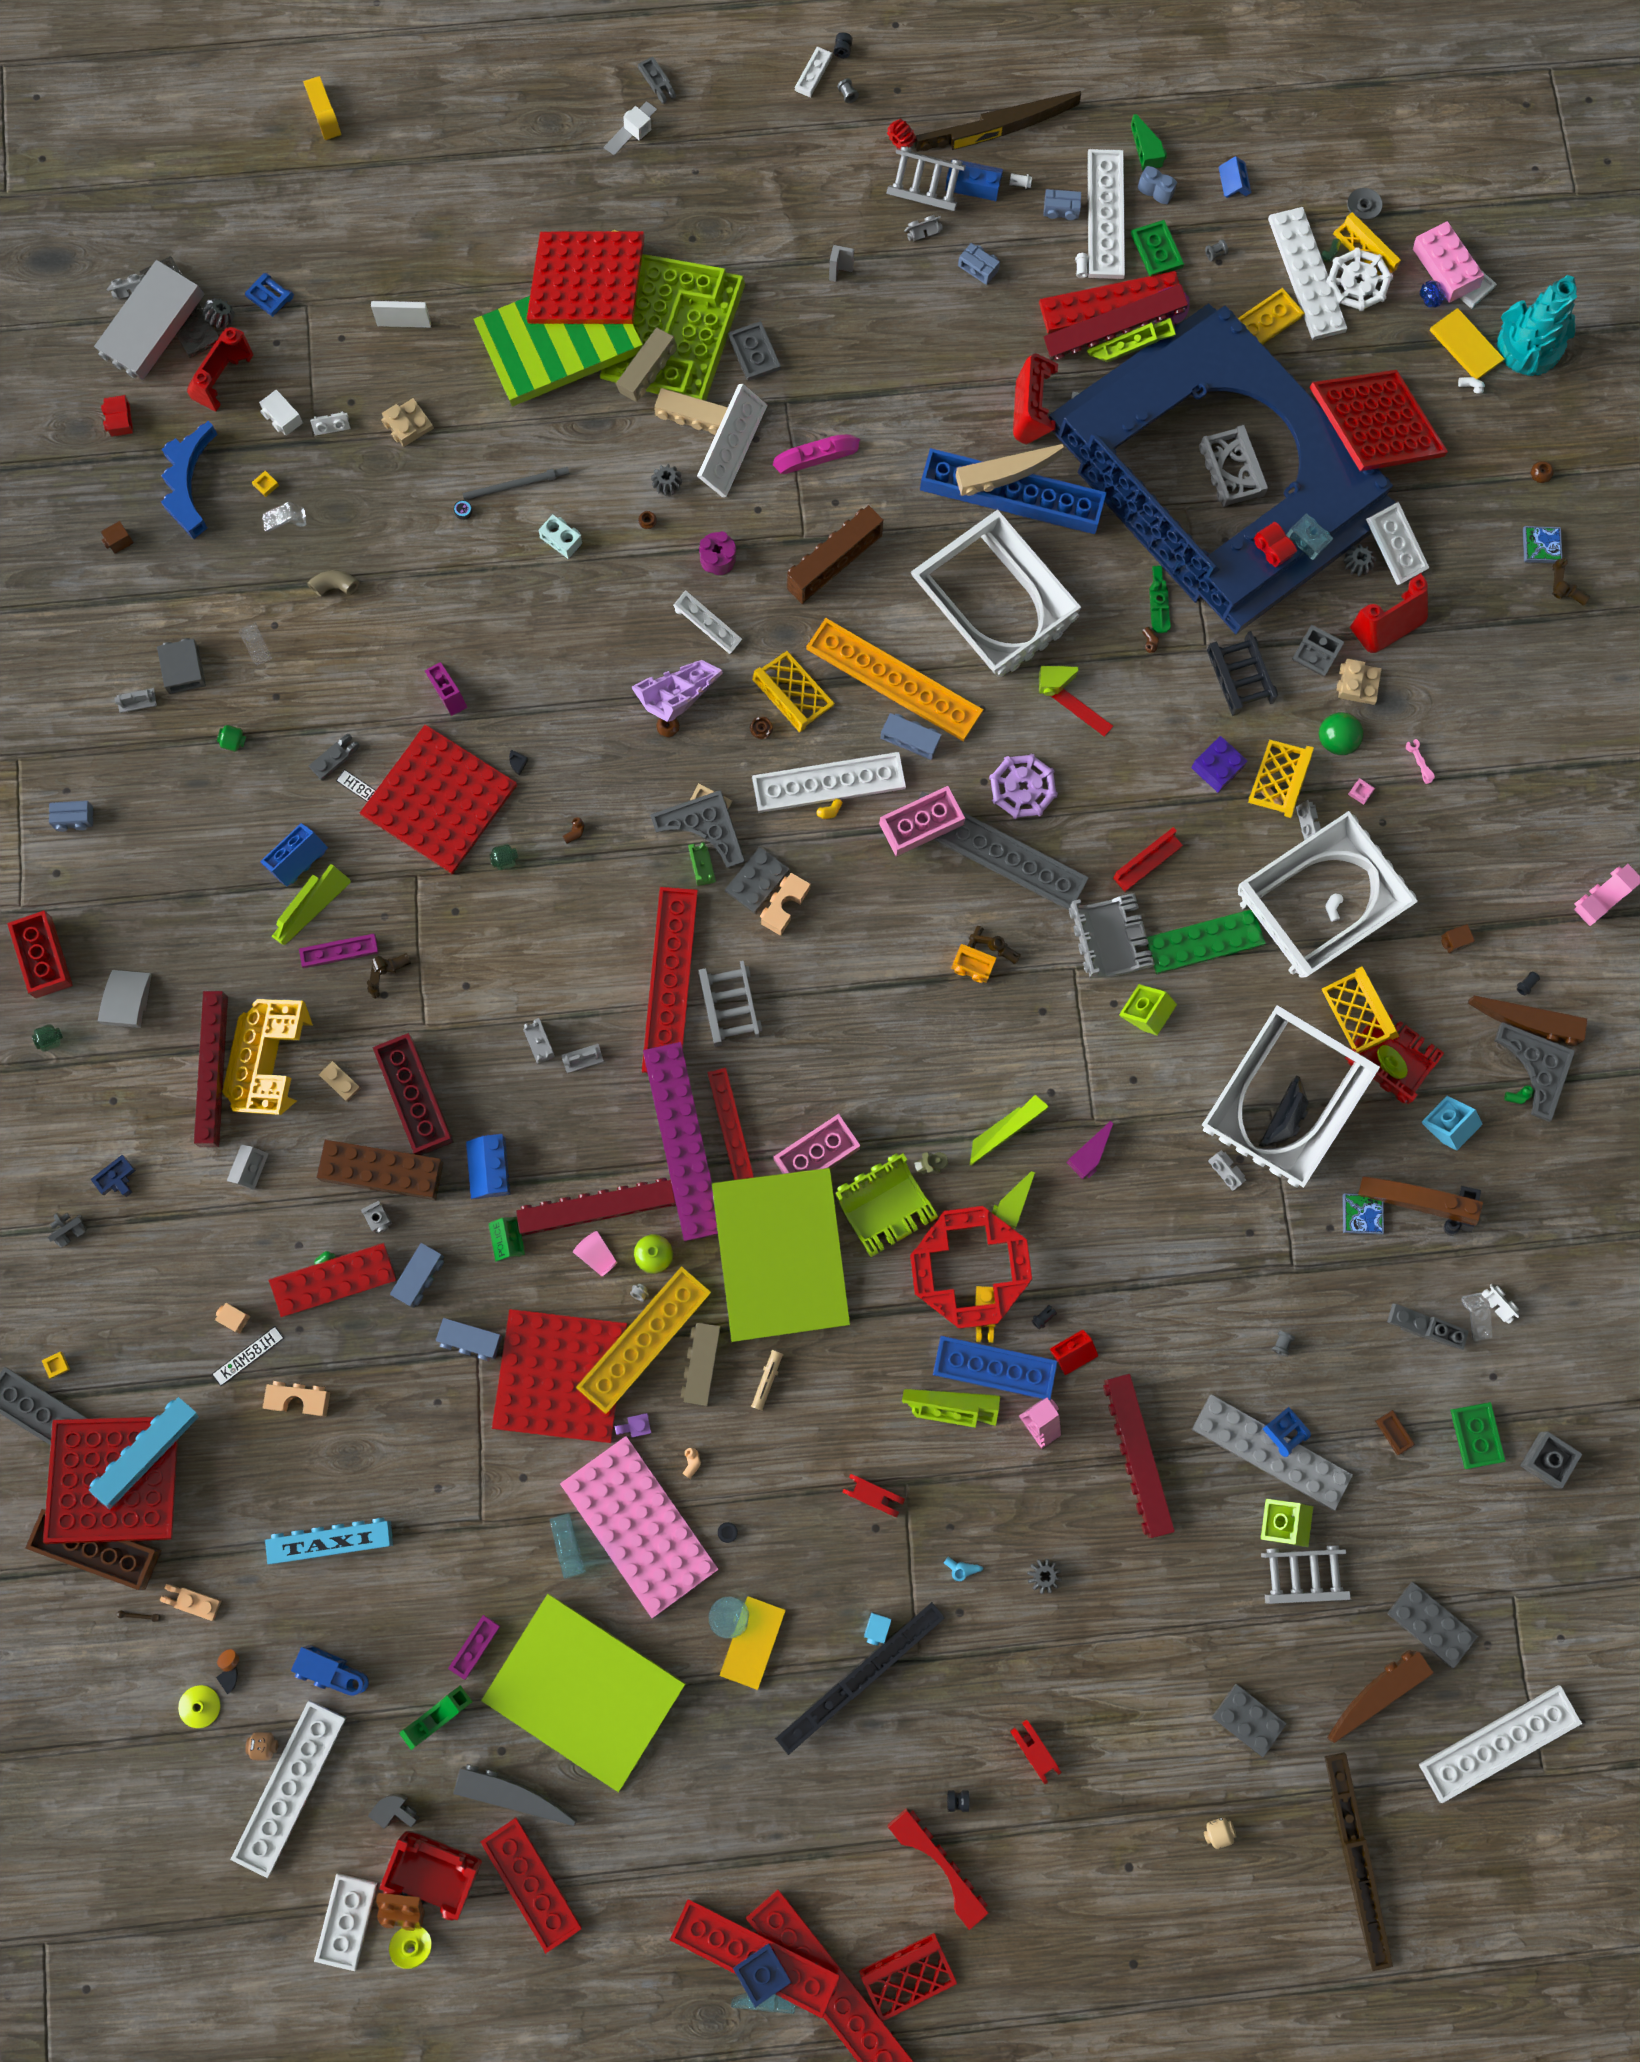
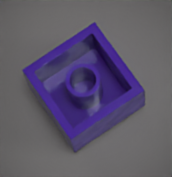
M1220 736L1194 761L1191 768L1219 793L1244 768L1247 760Z

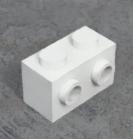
M277 390L259 402L262 407L261 413L267 420L271 419L274 428L278 432L282 431L286 436L303 423L298 412Z

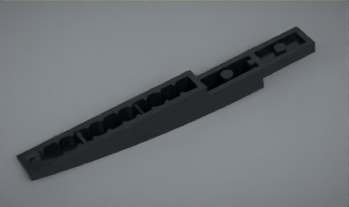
M933 1602L928 1604L774 1739L787 1755L791 1754L945 1617Z

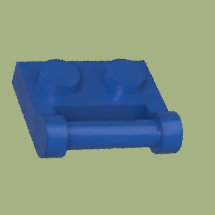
M263 273L245 292L248 299L272 317L294 297V293L284 289L272 280L271 276L267 273ZM264 285L270 286L281 296L277 297L275 294H273L271 291L265 288Z
M1290 1407L1263 1428L1265 1433L1277 1445L1279 1453L1283 1457H1288L1298 1444L1306 1441L1311 1436L1309 1429ZM1296 1429L1297 1435L1287 1443L1284 1437Z

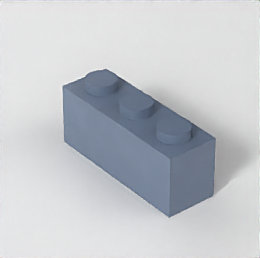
M890 713L881 731L880 739L932 760L939 745L941 734L933 728L927 729L916 721H908L900 714L894 715Z
M420 1243L390 1295L412 1308L415 1305L418 1306L423 1299L422 1293L424 1289L429 1288L434 1280L433 1274L443 1266L444 1256Z
M445 1318L442 1320L436 1341L441 1343L440 1347L448 1350H451L452 1347L459 1348V1353L470 1356L472 1352L478 1354L477 1358L489 1361L490 1358H496L502 1336Z

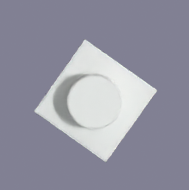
M635 106L632 110L625 113L624 128L640 140L651 131V118Z

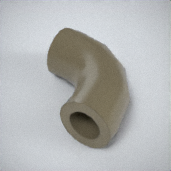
M338 570L321 572L307 582L308 586L318 596H322L330 589H340L347 595H351L360 584L355 577Z

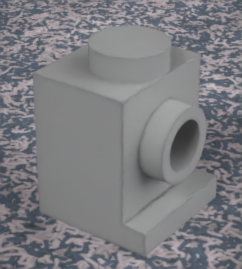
M379 1200L361 1209L374 1233H382L388 1230V1226L392 1224L383 1204ZM378 1214L380 1216L379 1220L374 1221L373 1217Z

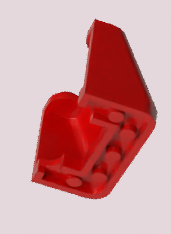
M229 327L222 332L188 385L187 392L192 400L215 412L218 410L221 404L216 399L217 391L212 387L228 362L237 365L238 361L243 359L250 362L254 356L244 332L233 327Z
M1036 353L1026 359L1016 379L1013 435L1017 441L1025 445L1055 430V421L1049 420L1047 416L1049 410L1042 407L1044 379H1048L1051 377V374L1058 372V363Z
M1421 573L1410 580L1409 589L1401 596L1404 601L1384 612L1379 605L1370 604L1360 610L1350 629L1368 652L1377 653L1426 622L1428 618V583Z
M405 1831L396 1843L379 1889L383 1890L385 1894L400 1895L403 1892L413 1897H419L423 1901L440 1907L443 1918L450 1921L458 1920L482 1861L473 1855L418 1833Z

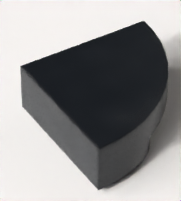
M511 750L509 760L515 773L521 774L528 762V757Z
M237 1667L227 1672L224 1671L216 1677L227 1694L231 1693L236 1686Z

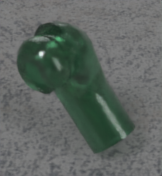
M1340 239L1332 241L1329 252L1323 250L1321 254L1322 260L1329 262L1334 258L1340 249Z

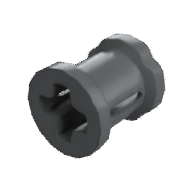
M846 78L840 81L837 87L843 93L844 101L846 103L854 102L858 98L859 93L857 90H854L851 79Z
M1223 239L1219 240L1215 245L1206 246L1205 253L1209 261H1214L1216 257L1221 255H1228V246Z
M1279 1331L1277 1334L1279 1336L1276 1345L1272 1347V1351L1288 1357V1350L1295 1337L1286 1332Z

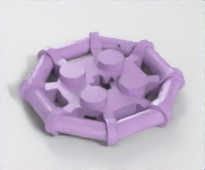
M1034 754L1004 757V761L989 777L993 793L992 802L1012 815L1014 819L1017 817L1043 815V811L1058 795L1055 787L1054 769L1049 768L1037 759ZM1027 763V766L1015 768L1014 764ZM1032 764L1043 773L1039 775L1031 769ZM1007 768L1011 771L1006 778L1001 777ZM1046 778H1047L1048 790H1047V789H1043V787H1042V784H1043L1042 780H1044V779H1046ZM1026 783L1028 789L1020 790L1019 784ZM999 784H1004V794H1000ZM1041 795L1045 796L1044 800L1038 805L1036 800ZM1009 799L1016 805L1015 808L1004 800ZM1024 804L1032 806L1031 809L1020 810V806Z

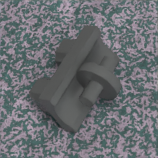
M59 1213L54 1214L55 1221L50 1225L53 1229L57 1226H60V1228L51 1233L47 1238L50 1242L54 1240L60 1248L64 1247L71 1241L65 1232L71 1229L76 1237L86 1232L82 1222L84 1218L80 1214L66 1223L65 1221L71 1218L68 1213L63 1216Z

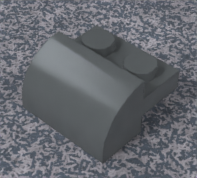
M1311 625L1292 660L1325 677L1344 641Z

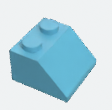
M1446 1096L1422 1121V1124L1443 1144L1458 1150L1479 1129L1482 1122L1476 1109Z

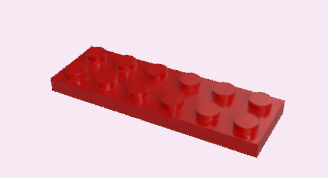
M381 1243L270 1278L269 1283L280 1316L284 1317L396 1281V1276L385 1243Z
M517 1817L480 1841L545 1954L582 1929V1926Z

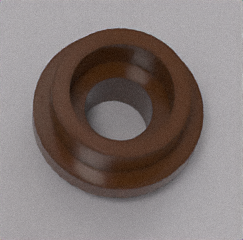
M644 511L639 516V525L644 529L653 528L657 523L655 514L650 511ZM649 519L651 522L646 523L645 520Z

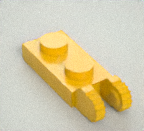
M976 1286L975 1306L995 1304L993 1287ZM995 1325L976 1327V1342H981V1327H988L987 1339L988 1342L993 1343Z

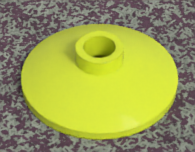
M204 1685L188 1689L179 1702L181 1719L186 1725L193 1728L209 1726L219 1715L221 1707L219 1696L212 1688ZM196 1703L200 1704V1711L195 1710L194 1706Z
M403 1928L398 1930L389 1944V1954L393 1963L403 1969L416 1968L424 1963L431 1952L432 1942L430 1935L424 1928H415L414 1931L404 1930ZM410 1947H415L412 1953L408 1952Z

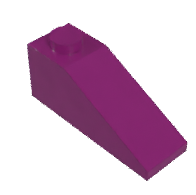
M441 662L424 670L451 716L468 708L459 689Z
M1111 1121L1066 1162L1081 1179L1085 1176L1090 1178L1097 1171L1095 1167L1100 1162L1113 1126Z

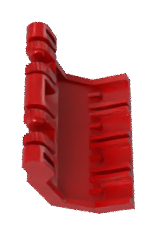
M1375 1015L1370 1020V1023L1373 1022ZM1401 1021L1394 1026L1397 1032L1404 1024ZM1366 1025L1361 1034L1368 1035L1371 1026ZM1405 1025L1398 1033L1399 1037L1393 1040L1390 1038L1359 1053V1055L1380 1067L1372 1080L1378 1082L1383 1090L1396 1095L1398 1101L1410 1104L1418 1095L1415 1092L1441 1059L1444 1052L1436 1048L1431 1054L1435 1048L1433 1044L1426 1048L1424 1054L1418 1051V1048L1425 1040L1422 1036L1411 1048L1419 1034ZM1374 1027L1371 1037L1379 1038L1385 1034L1382 1029ZM1358 1036L1354 1042L1356 1048L1363 1046L1366 1038ZM1382 1045L1390 1046L1401 1055L1407 1066L1408 1072L1406 1077L1397 1079L1382 1069L1377 1054L1379 1047ZM1345 1056L1348 1064L1352 1066L1354 1061Z

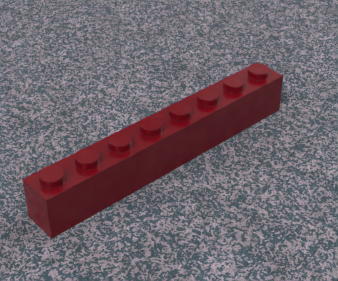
M1176 285L1043 336L1050 360H1061L1068 353H1072V355L1077 354L1084 347L1089 346V348L1099 345V342L1102 340L1107 342L1116 338L1118 334L1123 333L1124 335L1133 331L1134 328L1143 327L1152 321H1164L1168 318V315L1173 313L1175 315L1184 313L1188 304L1182 285Z
M203 991L194 1144L198 1147H219L228 1009V996L223 991Z
M660 1178L655 1180L656 1183L652 1184L640 1182L636 1184V1187L620 1186L617 1187L616 1191L609 1192V1189L598 1191L596 1195L590 1196V1193L578 1195L579 1198L576 1199L565 1197L559 1199V1202L556 1203L544 1201L540 1203V1206L532 1207V1205L521 1206V1210H516L520 1234L525 1236L676 1206L671 1180Z
M1126 1374L1104 1381L1103 1390L1105 1396H1109L1111 1403L1108 1405L1111 1416L1115 1417L1116 1421L1114 1430L1117 1436L1120 1435L1122 1442L1119 1444L1122 1456L1125 1455L1127 1460L1125 1469L1127 1475H1131L1133 1483H1130L1132 1493L1137 1496V1512L1143 1517L1144 1523H1141L1143 1533L1148 1535V1538L1175 1532L1131 1375Z

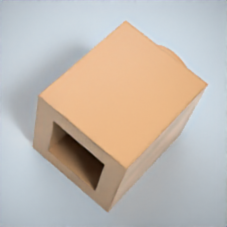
M225 1303L216 1312L217 1317L215 1320L234 1332L241 1333L251 1316Z

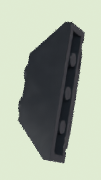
M1296 1075L1292 1079L1259 1146L1264 1147L1282 1142L1297 1135L1300 1129L1298 1124L1301 1119H1305L1309 1111L1306 1109L1309 1101L1299 1076Z

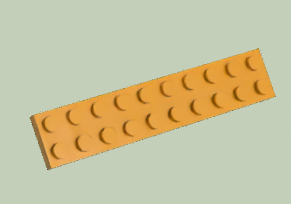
M827 618L824 619L806 646V650L963 742L983 712V709Z

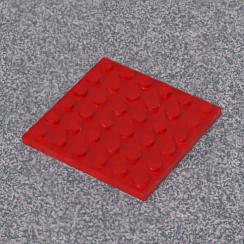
M644 231L540 232L527 313L528 324H633L645 239Z
M1397 370L1313 382L1310 386L1311 391L1360 471L1445 457L1448 453Z
M424 725L360 811V815L453 874L517 787V783L429 726Z
M509 1309L492 1429L611 1443L617 1402L605 1414L583 1395L576 1386L627 1329V1323Z
M155 1417L53 1420L43 1543L172 1539L178 1439L109 1510L90 1493V1484L95 1478L101 1477L106 1472L105 1469L111 1462H116L121 1457L120 1454L124 1448L131 1446L136 1441L137 1435L143 1430L146 1431L151 1426L150 1423Z

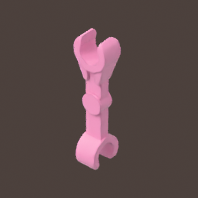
M1415 739L1413 741L1415 747H1412L1410 742H1407L1406 749L1414 754L1417 764L1421 768L1425 784L1431 783L1435 776L1429 767L1426 766L1425 760L1418 750L1420 742Z

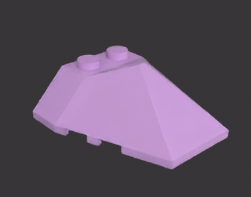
M700 660L680 667L681 671L672 674L668 671L663 673V677L653 679V677L647 678L632 686V689L648 712L668 722L674 720L691 707L723 674L722 670Z

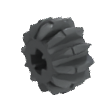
M212 298L205 303L203 316L205 321L210 322V326L214 325L217 329L219 327L225 329L232 324L235 312L232 310L233 306L228 305L227 301L223 302L221 298L218 300Z
M669 464L666 467L660 465V470L655 469L654 475L651 476L652 486L654 489L657 488L658 494L664 492L666 496L667 492H670L673 495L674 490L679 491V485H682L681 472L677 471L676 466L670 468Z
M1361 544L1358 547L1352 546L1346 552L1344 563L1347 565L1345 568L1346 570L1351 569V575L1356 572L1359 577L1362 573L1366 575L1369 570L1373 569L1376 557H1373L1374 551H1368L1369 546L1365 548Z
M1038 1559V1567L1034 1564L1030 1565L1035 1571L1027 1572V1575L1033 1576L1032 1579L1028 1580V1583L1036 1582L1032 1589L1037 1590L1040 1586L1039 1591L1041 1594H1044L1045 1587L1048 1593H1052L1051 1585L1056 1589L1059 1587L1055 1580L1062 1581L1061 1577H1056L1055 1575L1061 1573V1570H1053L1057 1564L1053 1562L1049 1566V1559H1045L1044 1566L1042 1561ZM1048 1572L1049 1575L1047 1576H1049V1579L1041 1581L1040 1578L1042 1576H1040V1573Z

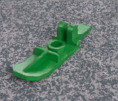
M1152 566L1153 583L1149 588L1152 629L1157 633H1167L1171 629L1168 587L1166 586V580H1163L1162 566ZM1160 597L1163 601H1158L1156 598Z

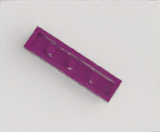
M375 934L299 948L303 969L379 953Z

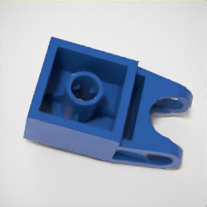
M312 1645L301 1647L291 1669L292 1672L296 1673L295 1677L304 1681L310 1679L315 1681L314 1685L319 1688L325 1689L330 1687L350 1696L363 1693L369 1685L367 1675L346 1666V1660ZM354 1679L359 1683L358 1689L353 1686Z

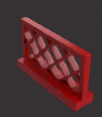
M935 1933L859 1970L863 1984L882 2022L957 1984ZM939 1952L940 1960L938 1965L927 1962L931 1954ZM915 1962L922 1964L919 1975L909 1972L911 1964ZM926 1966L936 1969L933 1980L923 1977ZM940 1971L948 1973L951 1979L943 1984L936 1981ZM895 1972L903 1974L900 1985L890 1981L891 1975ZM907 1976L917 1979L914 1990L903 1986ZM877 1981L884 1983L881 1994L873 1992L870 1985ZM920 1981L931 1984L929 1991L925 1993L917 1991ZM888 1985L898 1988L895 1999L884 1996ZM902 1990L912 1993L910 2001L906 2003L898 2001ZM882 2000L893 2003L891 2010L882 2014L880 2009Z

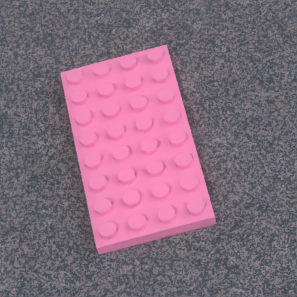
M627 1436L560 1483L651 1618L658 1615L718 1570L711 1557Z

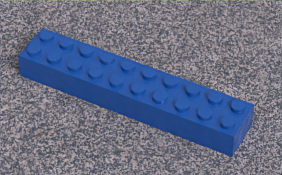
M930 448L921 479L920 491L998 509L1091 534L1096 533L1106 492L1031 474L1013 483L994 488L989 492L981 491L971 496H961L956 480L957 468L983 461Z

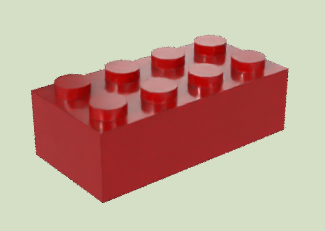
M41 911L7 923L26 988L31 996L37 999L73 986L52 916L46 911Z

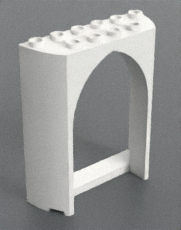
M998 509L911 571L914 579L998 677L1004 676L1009 671H1015L1024 660L1029 661L1036 651L1044 650L1051 640L1059 639L1063 634L1062 632L1079 617L1078 612L1081 609V606ZM981 537L1031 596L1038 616V628L1035 636L1028 642L1011 644L999 642L983 635L972 626L929 574Z
M1349 811L1241 882L1238 887V895L1243 900L1240 903L1242 909L1249 906L1292 964L1289 972L1291 974L1298 973L1299 977L1309 976L1418 902L1414 892L1406 887L1404 879L1397 875L1392 863L1384 858L1379 846L1374 845L1369 833L1361 828L1357 817ZM1340 860L1356 864L1365 869L1370 878L1371 891L1367 908L1361 918L1305 957L1302 956L1260 899L1303 869L1318 862Z
M1277 1005L1203 1122V1131L1211 1136L1214 1133L1220 1136L1219 1140L1229 1147L1231 1144L1235 1145L1237 1152L1246 1157L1248 1154L1253 1156L1252 1160L1262 1167L1266 1164L1270 1167L1269 1170L1280 1178L1284 1175L1289 1178L1287 1182L1296 1188L1300 1185L1304 1188L1380 1067ZM1288 1022L1354 1061V1064L1318 1121L1306 1135L1284 1147L1265 1149L1253 1146L1247 1137L1242 1120L1244 1096L1250 1082Z

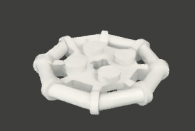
M1355 248V250L1333 259V265L1326 282L1329 283L1335 293L1339 305L1343 304L1359 309V311H1364L1365 308L1380 301L1384 302L1390 282L1393 280V274L1389 272L1381 254L1376 255L1360 250V248ZM1354 258V262H1351L1350 265L1346 266L1344 264ZM1360 258L1372 261V263L1367 264L1361 262ZM1377 265L1382 275L1378 276L1377 269L1375 268ZM1338 270L1343 272L1341 278H1336ZM1361 277L1364 281L1357 283L1355 278ZM1377 282L1382 283L1380 291L1375 289ZM1337 285L1343 286L1344 293L1341 294ZM1369 294L1373 296L1372 298L1364 301V297ZM1347 296L1356 298L1358 301L1349 299Z

